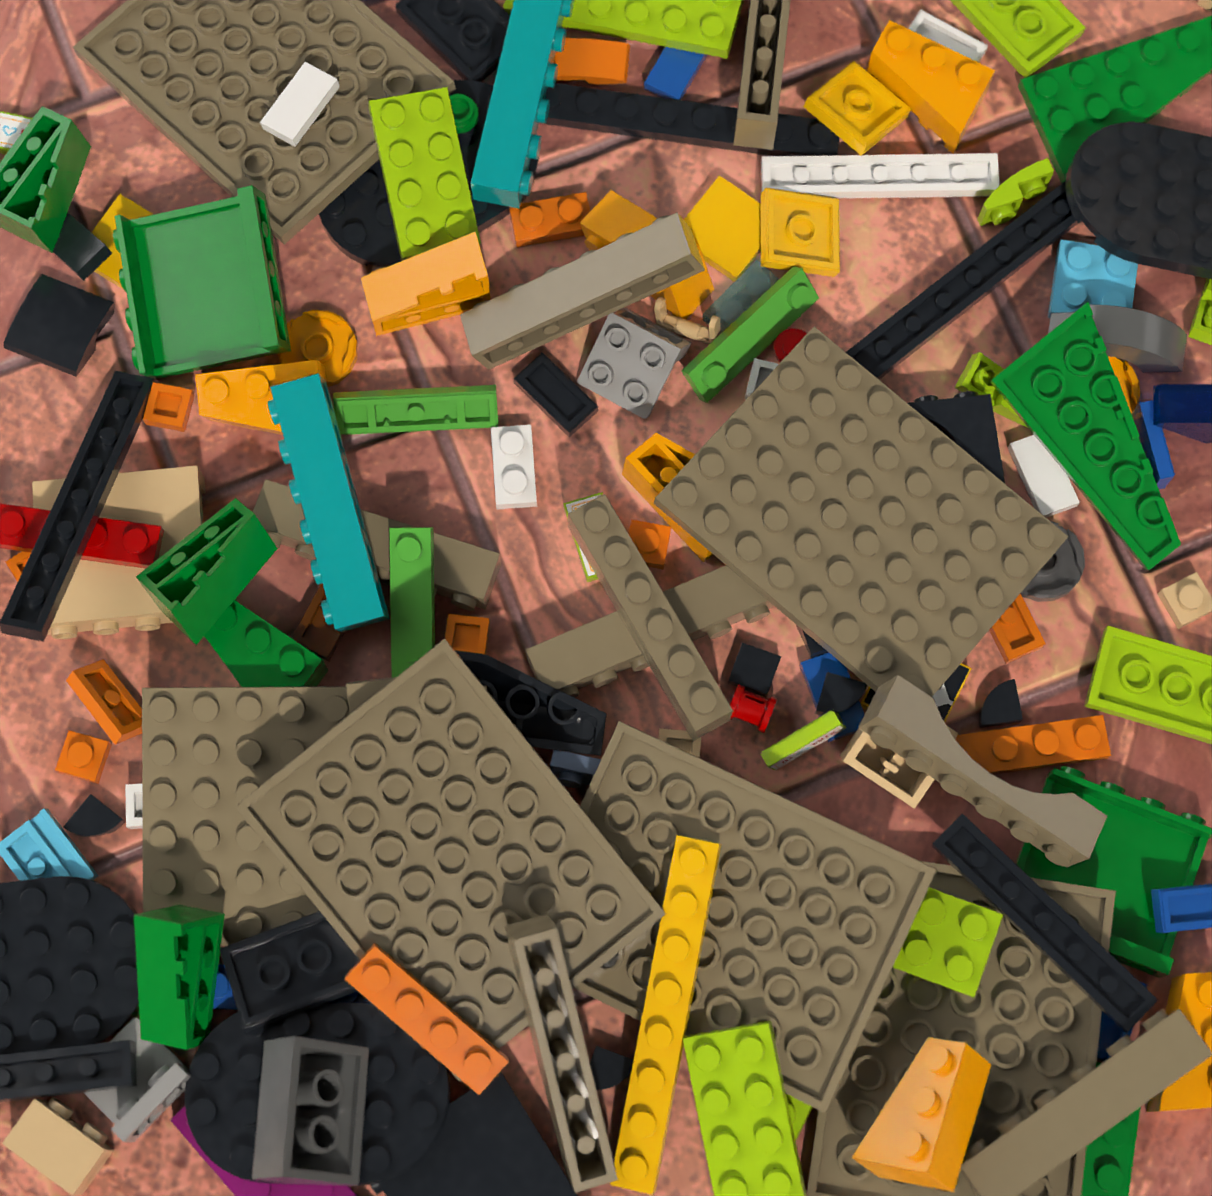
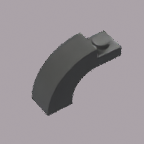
M1090 305L1097 330L1106 346L1107 356L1131 362L1139 367L1143 373L1183 371L1187 334L1179 326L1165 318L1137 309L1111 305ZM1074 312L1051 313L1048 334Z

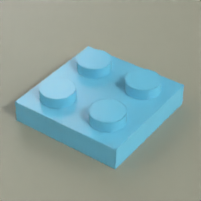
M1061 239L1057 246L1048 318L1051 317V313L1076 312L1087 302H1089V305H1111L1132 308L1138 264L1118 258L1098 245Z

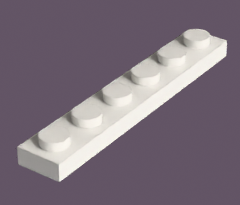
M997 153L762 156L761 159L762 191L765 188H773L830 198L990 196L1000 186Z

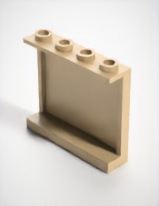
M198 466L118 473L99 517L161 526L164 534L159 554L160 558L203 524L202 494L205 493V478ZM66 478L33 481V508L51 510ZM80 560L48 631V635H52L54 639L77 637V632L93 631L97 635H112L118 633L119 628L134 626L139 631H152L159 629L160 624L173 622L158 608L136 578L139 573L145 570L144 568Z

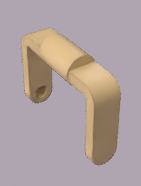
M657 298L654 307L657 325L668 331L710 344L719 336L721 332L720 317L713 315L708 328L668 314L665 298Z

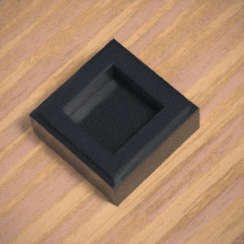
M742 642L728 684L736 687L740 684L745 687V690L767 698L781 656Z

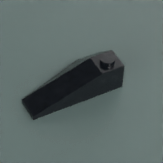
M454 650L483 686H487V692L532 747L601 756L607 713L486 654Z

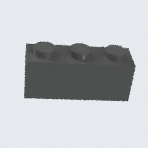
M297 1036L264 1041L252 1171L253 1180L290 1184L359 1185L369 1048Z

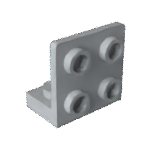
M624 307L608 315L578 378V383L637 416L646 419L650 416L675 363L686 356L691 342Z
M133 1018L110 1041L132 1040L135 1042L137 1086L84 1092L115 1124L111 1130L123 1142H135L185 1090L186 1081L191 1077L188 1073L189 1068L166 1045L141 1040L140 1019Z

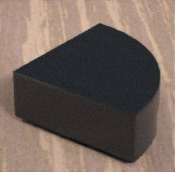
M827 672L815 714L824 715L829 711L840 713L851 708L861 699L867 684Z
M1015 679L999 684L986 697L979 713V728L1018 723L1023 720Z
M90 794L63 828L80 837H97L113 833L126 821Z
M596 1046L590 1061L596 1091L612 1088L624 1081L632 1072L634 1060Z

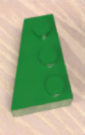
M42 106L0 162V228L52 254L92 147L71 119Z
M235 498L139 573L136 578L158 608L197 645L278 548L256 515Z
M236 600L232 602L204 636L242 687L318 686L329 671L323 659Z
M178 904L134 914L141 1040L188 1050L200 1046L210 1034L220 957L219 948H221L225 913Z

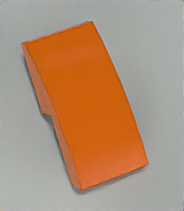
M566 38L563 52H556L553 62L558 64L556 81L586 80L591 85L627 83L630 45L624 42L600 39Z

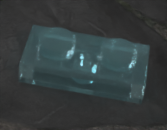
M756 260L703 313L702 320L709 325L713 315L720 317L721 334L771 288L779 278L766 267H761V263Z

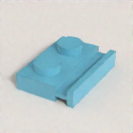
M43 808L37 816L25 822L0 842V856L19 881L60 876L82 877L91 880L98 877V874L49 809Z

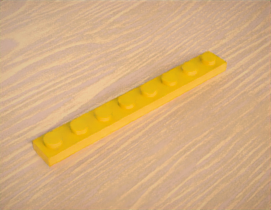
M680 835L676 836L662 909L666 914L660 920L614 1166L618 1180L610 1182L612 1186L650 1195L656 1192L684 1046L683 1037L687 1030L722 845L720 843Z

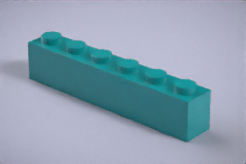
M514 0L470 183L473 200L520 209L522 196H529L533 182V172L528 171L531 159L537 160L540 153L542 137L537 135L539 123L546 124L550 100L545 99L548 87H555L558 64L553 62L556 52H563L566 39V29L562 28L564 16L571 17L574 0Z
M318 373L270 387L273 400L268 401V408L273 423L281 425L284 439L278 441L279 449L285 465L291 463L295 479L289 480L290 491L295 504H302L305 519L300 520V528L305 543L307 545L312 543L316 559L311 560L310 564L316 584H323L327 599L321 601L326 623L328 625L334 624V628L337 631L346 632L390 619L326 380Z

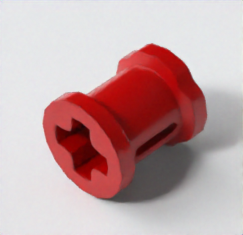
M738 684L730 703L733 710L730 720L737 718L757 726L758 732L764 733L778 698L770 697L766 699L746 691L744 686Z

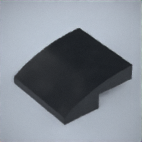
M41 274L19 308L3 342L4 348L77 377L96 351L95 339L114 314V302Z

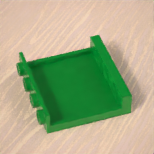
M253 185L237 188L238 196L132 220L122 215L115 216L116 229L113 231V240L117 251L121 254L123 268L119 270V279L123 290L127 292L129 307L125 310V317L129 329L133 331L135 347H132L131 354L134 366L139 370V374L154 378L155 380L291 351L266 194Z
M1061 766L1060 770L1053 768L1046 776L1041 793H1074L1107 815V818L1089 859L1066 868L1065 866L1052 863L1046 858L1044 852L1030 843L1023 842L1016 865L1030 878L1116 891L1109 953L1119 963L1158 978L1168 976L1174 958L1169 956L1178 931L1156 933L1151 889L1193 885L1207 842L1212 838V828L1205 826L1206 820L1197 815L1183 812L1179 816L1166 811V805L1158 800L1148 797H1141L1140 800L1124 795L1126 790L1116 784L1101 782L1098 785L1085 780V774L1077 769L1067 766Z

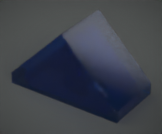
M1159 384L1153 386V425L1205 444L1212 443V384Z

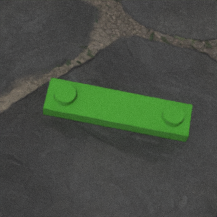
M793 266L681 370L701 401L708 403L749 365L754 358L764 351L781 332L786 330L819 299L802 268Z
M496 385L334 392L333 395L334 412L340 435L499 427Z
M433 527L389 528L391 677L399 676L435 647Z

